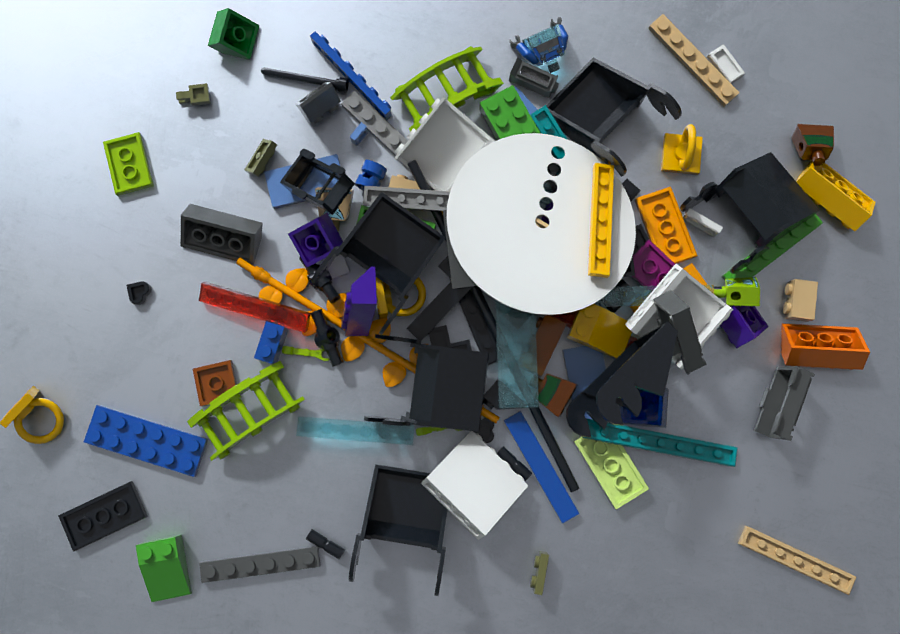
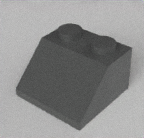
M325 82L295 104L308 123L314 122L316 124L324 118L322 116L327 111L331 113L339 107L337 104L341 100L331 82Z

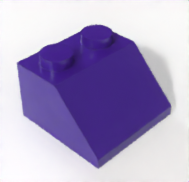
M328 212L288 233L306 267L325 259L334 247H340L343 243Z
M730 305L733 311L730 313L729 318L720 325L736 349L755 339L769 327L755 306Z

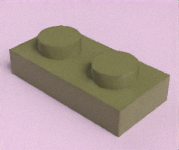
M262 139L244 170L251 175L259 177L265 170L268 160L274 155L277 144L271 140Z
M539 551V556H535L534 559L536 574L535 576L532 575L530 587L533 588L534 594H543L549 559L547 552Z

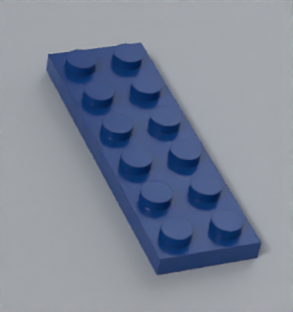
M96 405L84 439V443L193 477L197 475L208 442L206 438L100 405Z

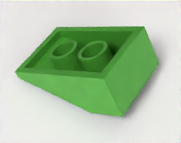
M182 535L136 545L139 568L151 602L192 594Z

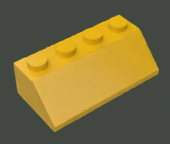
M811 160L796 180L815 204L822 205L832 217L836 216L848 229L851 228L853 231H856L872 216L876 202L826 163L815 166Z

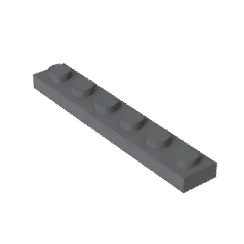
M314 546L200 562L201 583L320 567L319 548Z

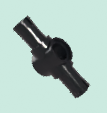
M299 257V260H300V261L302 262V264L305 266V264H304L302 258ZM315 263L309 267L305 266L309 282L319 268V264ZM327 270L325 273H322L313 288L322 291L331 303H335L340 299V295L332 286V277Z
M322 309L310 313L317 328V334L314 337L315 344L323 349L324 352H327L332 367L344 363L337 348L339 346L337 342L340 339L338 330L327 324Z

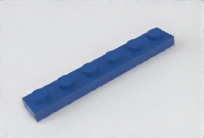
M314 31L310 35L313 45L345 78H348L353 87L387 121L392 116L389 103L386 100L382 101L378 97V92L372 86L369 88L366 85L365 78L360 73L357 75L353 71L354 68L347 60L344 61L341 58L340 52L335 47L332 49L328 45L329 41L323 34L319 35Z

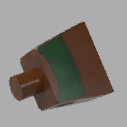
M797 124L791 138L799 157L802 160H812L815 166L823 165L834 148V127Z
M546 374L544 379L533 375L528 384L537 389L534 398L557 417L562 415L578 386L576 383L551 374Z

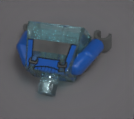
M558 17L557 23L551 19L549 28L523 39L522 42L519 35H515L517 42H512L511 39L509 42L511 48L516 49L526 60L537 66L547 64L549 72L552 73L560 69L557 58L565 55L568 34L563 25H561L562 18Z

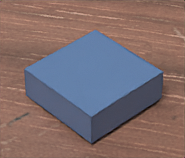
M362 122L350 135L351 142L356 146L368 134L367 126Z

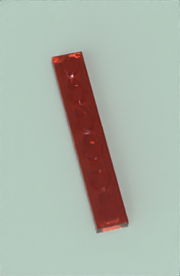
M209 282L201 283L200 302L303 333L308 331L310 312Z

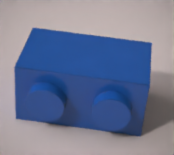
M266 321L254 358L270 364L278 362L288 329Z

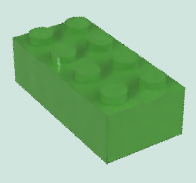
M514 85L480 102L479 110L496 140L525 133L541 134Z

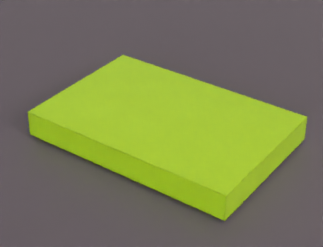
M140 132L103 141L114 191L117 196L154 186Z

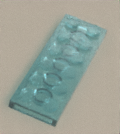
M495 300L499 408L539 407L535 314L511 308Z

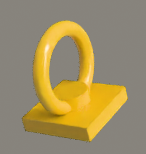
M687 125L682 135L664 134L661 171L692 175L700 173L703 137L696 136L694 125Z
M376 277L377 309L379 319L387 318L388 311L393 313L396 307L392 305L389 285L384 282L382 283ZM419 277L414 283L418 289L416 303L410 308L400 309L396 316L413 315L423 306L426 299V289Z
M33 385L3 417L0 424L6 428L14 420L15 430L22 439L34 444H43L52 441L61 433L64 426V415L60 407L51 400L44 398L34 399L39 389ZM35 406L47 407L55 415V427L47 435L34 436L29 434L23 427L22 420Z

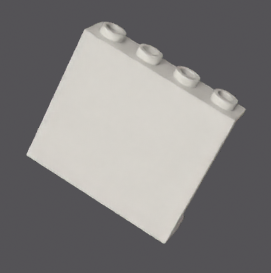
M443 97L441 100L437 98L431 105L432 112L429 115L425 113L419 120L421 124L417 130L413 128L407 135L409 139L405 145L401 143L395 150L397 155L394 159H398L406 167H408L407 164L416 160L429 186L435 191L450 192L458 173L465 163L479 150L495 142V140Z
M675 264L625 325L640 337L659 327L657 323L659 316L653 299L671 290L690 307L702 349L704 343L710 336L716 333L721 323L729 318L733 309L683 268ZM679 353L672 356V362L682 370V354Z
M470 431L421 483L478 540L486 536L528 487L524 478L516 474L510 465L502 460L496 451L483 441L479 434Z

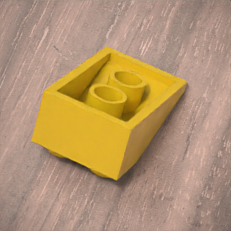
M592 304L577 311L567 338L617 358L625 351L632 331L625 325L627 320L601 306Z

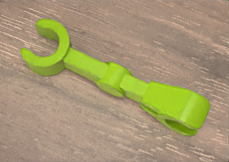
M290 346L282 347V353L286 355H303L306 357H316L322 361L330 360L329 358L322 357L323 349L309 350Z
M421 427L416 429V435H427L432 433V431L438 432L448 428Z

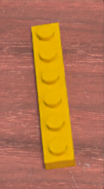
M601 163L593 165L589 276L604 278L610 276L614 165Z

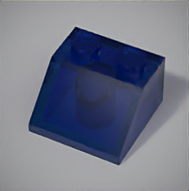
M665 388L664 396L647 391L640 393L642 409L639 416L635 417L627 408L623 407V423L666 428L669 389Z

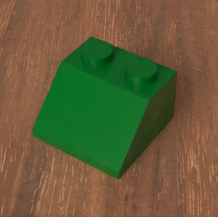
M230 8L217 11L207 46L222 54L249 60L259 25Z

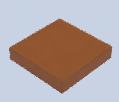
M232 360L193 368L200 406L210 405L211 401L237 385Z

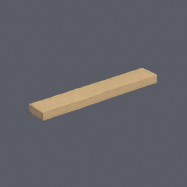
M748 526L744 527L738 544L850 595L856 576Z

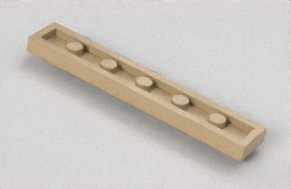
M664 14L649 26L648 29L723 107L739 94V91Z

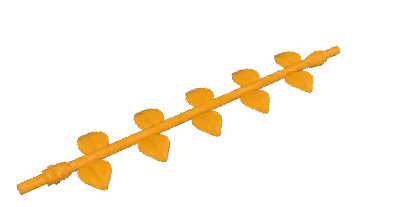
M242 258L237 260L236 264L250 272L254 279L271 285L262 288L259 292V303L263 311H269L277 307L282 301L283 292L312 310L305 312L300 318V328L304 336H311L316 333L317 328L310 313L322 309L326 320L341 328V319L339 318L343 317L346 293H340V299L335 303H331L328 299L326 311L299 294L307 287L309 282L305 268L294 269L288 272L285 281L286 285L271 277L270 273L265 271L263 267H255ZM377 319L372 321L368 336H350L344 339L341 344V352L344 361L350 362L362 355L365 350V344L395 361L388 363L383 368L385 386L394 387L404 380L406 369L415 374L418 354L414 353L415 347L410 350L409 362L380 344L386 340L375 338V334H379L388 319ZM391 324L382 335L390 336ZM483 405L482 416L496 424L500 417L484 408Z

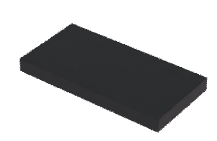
M133 481L58 515L73 552L148 517Z

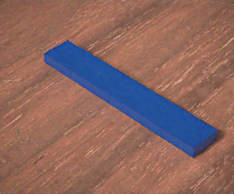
M519 411L503 420L562 524L578 515V510L522 412Z

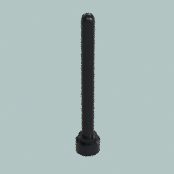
M265 67L261 69L263 75L317 85L331 82L338 92L347 93L348 78L340 77V79L332 80Z

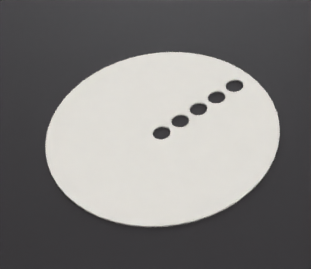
M525 133L505 137L490 143L474 154L462 167L452 185L446 216L447 231L454 254L470 279L498 302L532 314L560 315L584 309L605 297L618 284L629 266L635 246L636 226L630 199L622 183L614 173L610 276L608 278L589 276L593 165L595 163L606 164L603 160L573 141L539 133ZM561 147L565 152V156L562 159L554 158L551 154L552 148ZM555 163L559 165L561 173L558 176L550 175L547 170L549 164ZM548 180L555 182L557 191L554 193L546 192L543 187L544 182ZM542 198L552 200L553 208L551 210L545 211L540 207L539 202ZM537 216H546L549 219V226L547 228L538 227L535 222Z

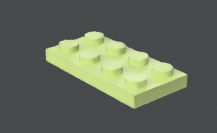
M583 437L573 441L614 509L620 508L649 490L623 446L584 439Z

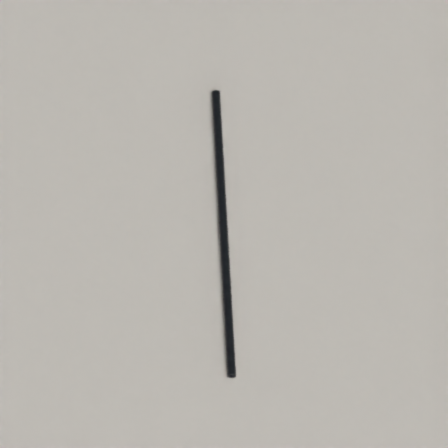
M417 161L409 162L407 165L419 189L431 190ZM431 211L442 235L446 237L442 211ZM474 286L470 291L570 492H574L579 489V486L480 288Z

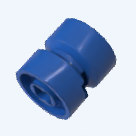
M365 160L361 168L362 174L358 175L355 186L363 191L364 186L380 187L381 183L379 181L384 179L387 169L377 162Z

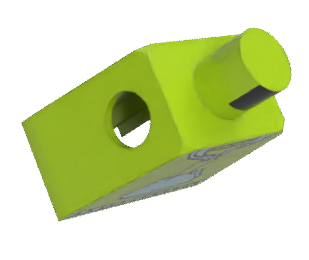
M756 277L725 279V286H713V294L718 298H725L727 305L760 306V286Z

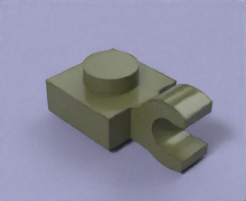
M207 83L188 85L189 91L176 92V99L179 101V104L188 103L189 101L192 106L211 104Z

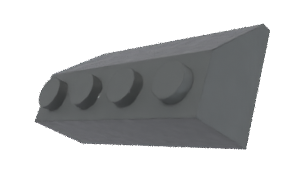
M189 204L181 214L180 246L234 261L242 258L253 265L262 239L263 223Z

